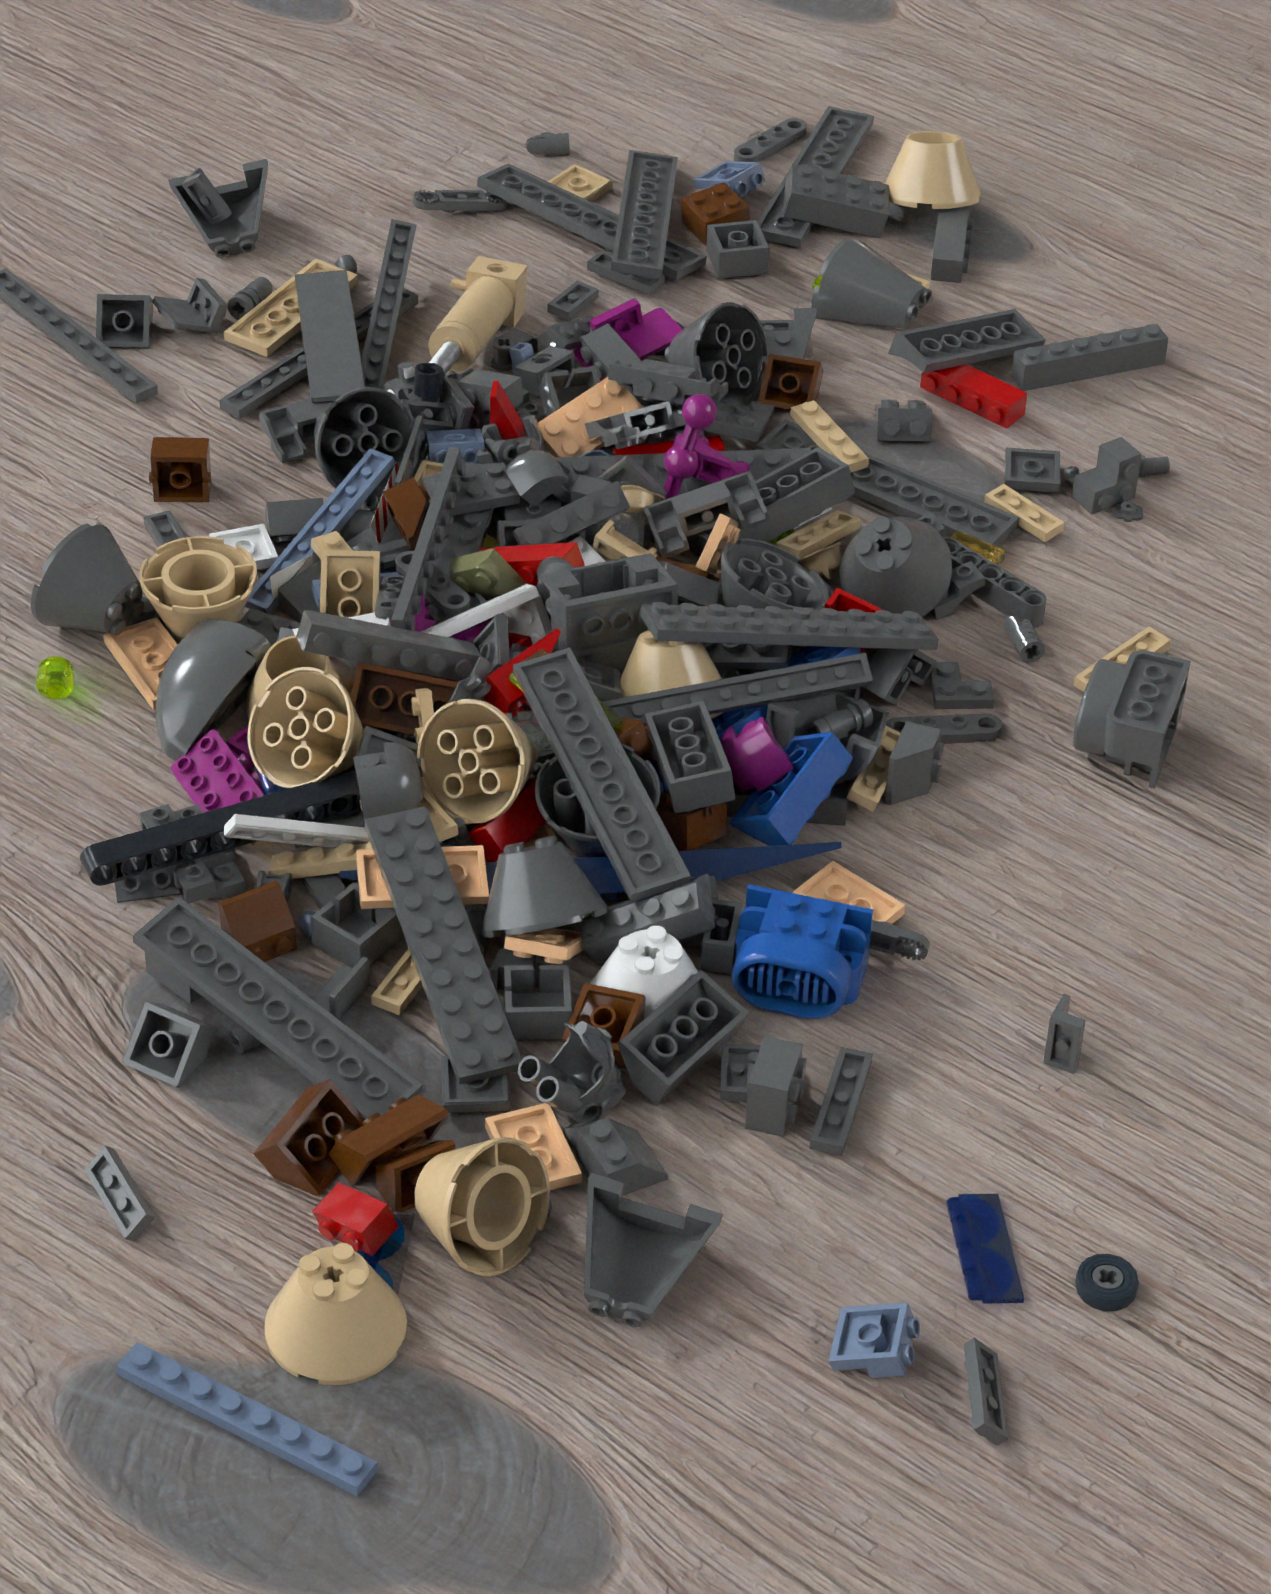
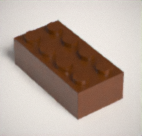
M358 662L350 699L361 720L362 726L415 737V728H420L418 716L413 715L411 699L416 697V689L428 688L432 691L433 710L435 713L449 702L458 682Z

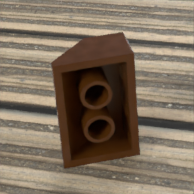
M331 1079L306 1088L253 1154L274 1179L317 1196L320 1195L340 1170L329 1154L336 1143L335 1137L348 1128H352L353 1131L362 1127L361 1123L365 1119Z
M419 1094L409 1100L402 1097L389 1106L388 1109L390 1111L381 1116L376 1112L366 1118L361 1123L362 1127L353 1131L352 1128H348L337 1135L334 1139L336 1143L329 1154L352 1187L376 1173V1165L410 1152L431 1141L450 1115L447 1109Z

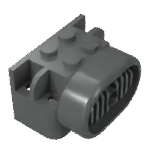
M651 553L541 574V581L550 591V597L546 600V610L551 615L552 631L558 628L561 632L558 639V651L571 648L574 656L620 670V672L624 671L638 636L642 632L649 630L640 616L641 604L664 602L668 605H678V584Z
M1147 650L1132 652L1126 664L1106 659L1098 660L1093 668L1079 706L1073 734L1074 748L1079 751L1103 756L1107 761L1125 765L1124 775L1130 776L1134 767L1151 771L1149 787L1155 788L1182 715L1191 661Z

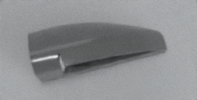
M205 620L199 622L176 646L162 672L156 700L158 735L163 751L169 758L177 761L181 756H185L190 748L209 731H217L245 701L250 682L265 654L271 647L270 642L265 636L249 627L232 621Z

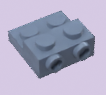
M724 161L693 179L695 189H707L715 184L724 182L740 197L756 190V186H761L765 182L760 162Z
M480 428L426 431L428 461L443 464L448 448L454 447L460 448L461 459H465V462L480 464L477 458L478 450L483 449L485 452Z
M908 1302L841 1307L829 1357L832 1370L867 1368L871 1378L905 1376L907 1365H913L915 1360L914 1348L911 1343L912 1338H919L920 1336L919 1319L913 1316Z

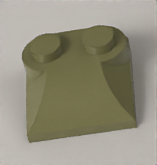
M494 548L454 557L449 565L452 570L450 579L464 591L477 593L485 600L494 599L526 584Z

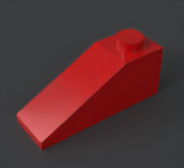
M493 380L490 394V424L497 425L502 440L526 436L525 426L499 381Z

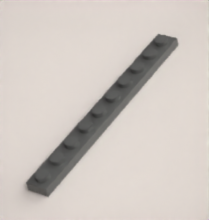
M391 220L361 360L365 387L383 389L417 224Z
M7 268L0 271V298L130 400L137 404L158 394L157 385Z
M405 288L403 289L398 317L419 304L417 294ZM374 302L354 314L358 343L367 337ZM304 346L220 399V409L240 419L306 377L308 374Z
M448 448L391 619L392 627L413 631L415 629V614L420 613L421 596L426 595L427 578L432 577V562L437 561L438 544L443 543L444 526L449 524V510L454 509L455 493H459L460 476L465 475L466 463L465 459H461L460 448Z
M866 653L599 703L611 725L624 717L641 720L644 727H646L644 715L646 713L699 701L705 702L709 715L769 704L770 702L786 701L871 685L873 678Z

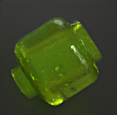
M59 656L43 659L36 669V689L39 694L51 700L66 698L72 693L75 671L71 662Z

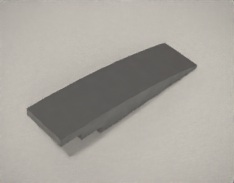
M347 270L295 274L312 403L335 401L346 392L365 387Z

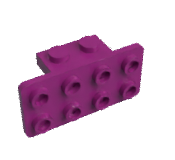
M635 298L590 320L592 331L609 324L641 361L670 346L675 335L683 330L663 308H656L642 315L640 303ZM583 347L574 349V357L583 368L591 367L592 364L590 362L586 363L581 355L580 349Z
M216 730L209 731L190 748L185 756H181L171 766V772L195 805H199L203 813L269 794L265 789V786L268 785L267 781L259 772L255 771L253 773L252 769L255 765L244 753L238 756Z

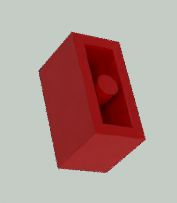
M338 1183L313 1210V1214L319 1224L318 1230L324 1237L329 1240L336 1239L347 1243L353 1247L354 1251L360 1250L371 1256L376 1253L399 1227L387 1203L341 1183Z

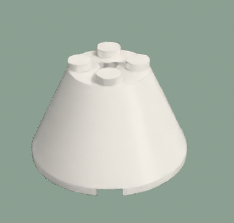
M654 925L647 930L636 931L621 938L617 948L589 984L643 994L646 998L645 1020L696 975L698 971L679 941L666 933L663 927Z

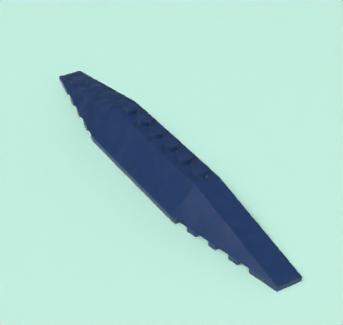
M841 842L678 852L691 877L708 874L709 876H715V881L842 847ZM608 856L574 858L603 900L619 899L618 893H626ZM497 862L485 863L489 895ZM357 870L340 871V878L358 881Z

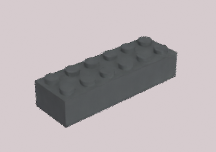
M817 447L756 480L755 483L769 513L770 521L763 523L759 527L743 530L739 522L737 528L741 529L736 543L739 539H754L763 542L773 541L777 536L798 527L802 522L811 517L820 515L831 506L844 502L846 498L855 494L849 465ZM713 528L686 537L690 548L688 550L700 557Z

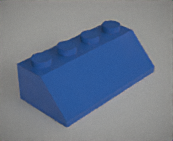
M833 732L793 737L784 748L789 755L793 769L761 791L754 788L729 822L732 827L767 846L791 845L799 836V831L805 823L813 818L816 808L821 801L830 795V789L846 773V767L853 759Z

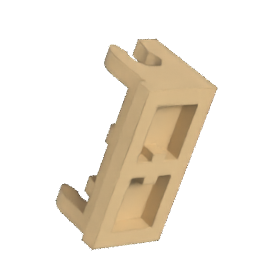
M611 520L603 526L594 538L593 549L608 561L651 553L655 558L658 556L656 554L658 550L654 547L648 551L616 531L615 527H613L615 523Z

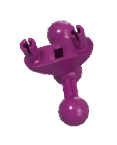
M694 394L687 398L682 408V415L687 423L683 434L677 435L673 447L667 451L664 457V466L668 473L663 488L667 491L666 499L678 496L683 480L691 476L715 483L750 471V466L747 462L744 463L743 460L733 462L709 447L708 439L700 435L702 429L711 426L717 417V407L712 398L704 394Z

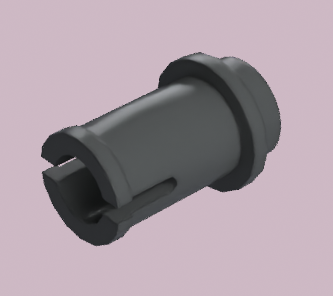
M1141 455L1140 477H1144L1146 474L1169 473L1170 462L1167 456L1145 458L1144 455Z

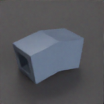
M519 342L509 349L512 360V373L515 374L514 367L534 356L532 344Z

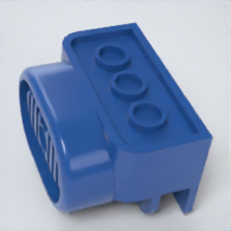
M748 884L746 908L742 911L739 919V929L735 939L734 966L731 973L732 983L736 992L747 1003L766 1011L805 1019H823L834 1015L843 1005L852 1004L859 996L868 967L874 909Z

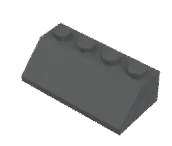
M704 874L692 878L688 883L631 902L630 899L607 907L608 912L606 914L593 917L592 913H590L589 916L580 921L582 948L598 966L604 965L619 945L621 938L636 931L647 930L654 925L663 927L666 933L672 935L677 940L714 929L710 876Z
M700 970L619 1042L618 1046L633 1085L656 1106L659 1105L722 1047V1043H727L737 1034L749 1012L704 971Z

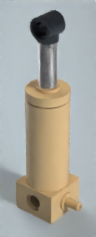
M478 256L468 268L466 280L456 278L451 280V288L465 292L430 336L428 347L432 360L415 366V396L422 399L438 398L441 395V383L444 381L448 371L462 372L469 369L501 325L514 327L525 313L528 265Z

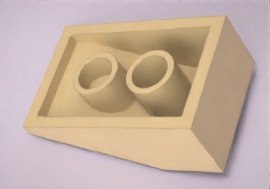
M321 550L320 613L346 618L374 613L375 602L381 585L380 551Z

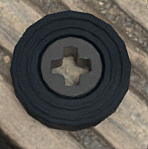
M1096 1254L1086 1258L1080 1264L1075 1284L1077 1294L1083 1302L1092 1308L1102 1311H1118L1126 1308L1134 1301L1139 1280L1135 1268L1122 1257L1112 1254Z

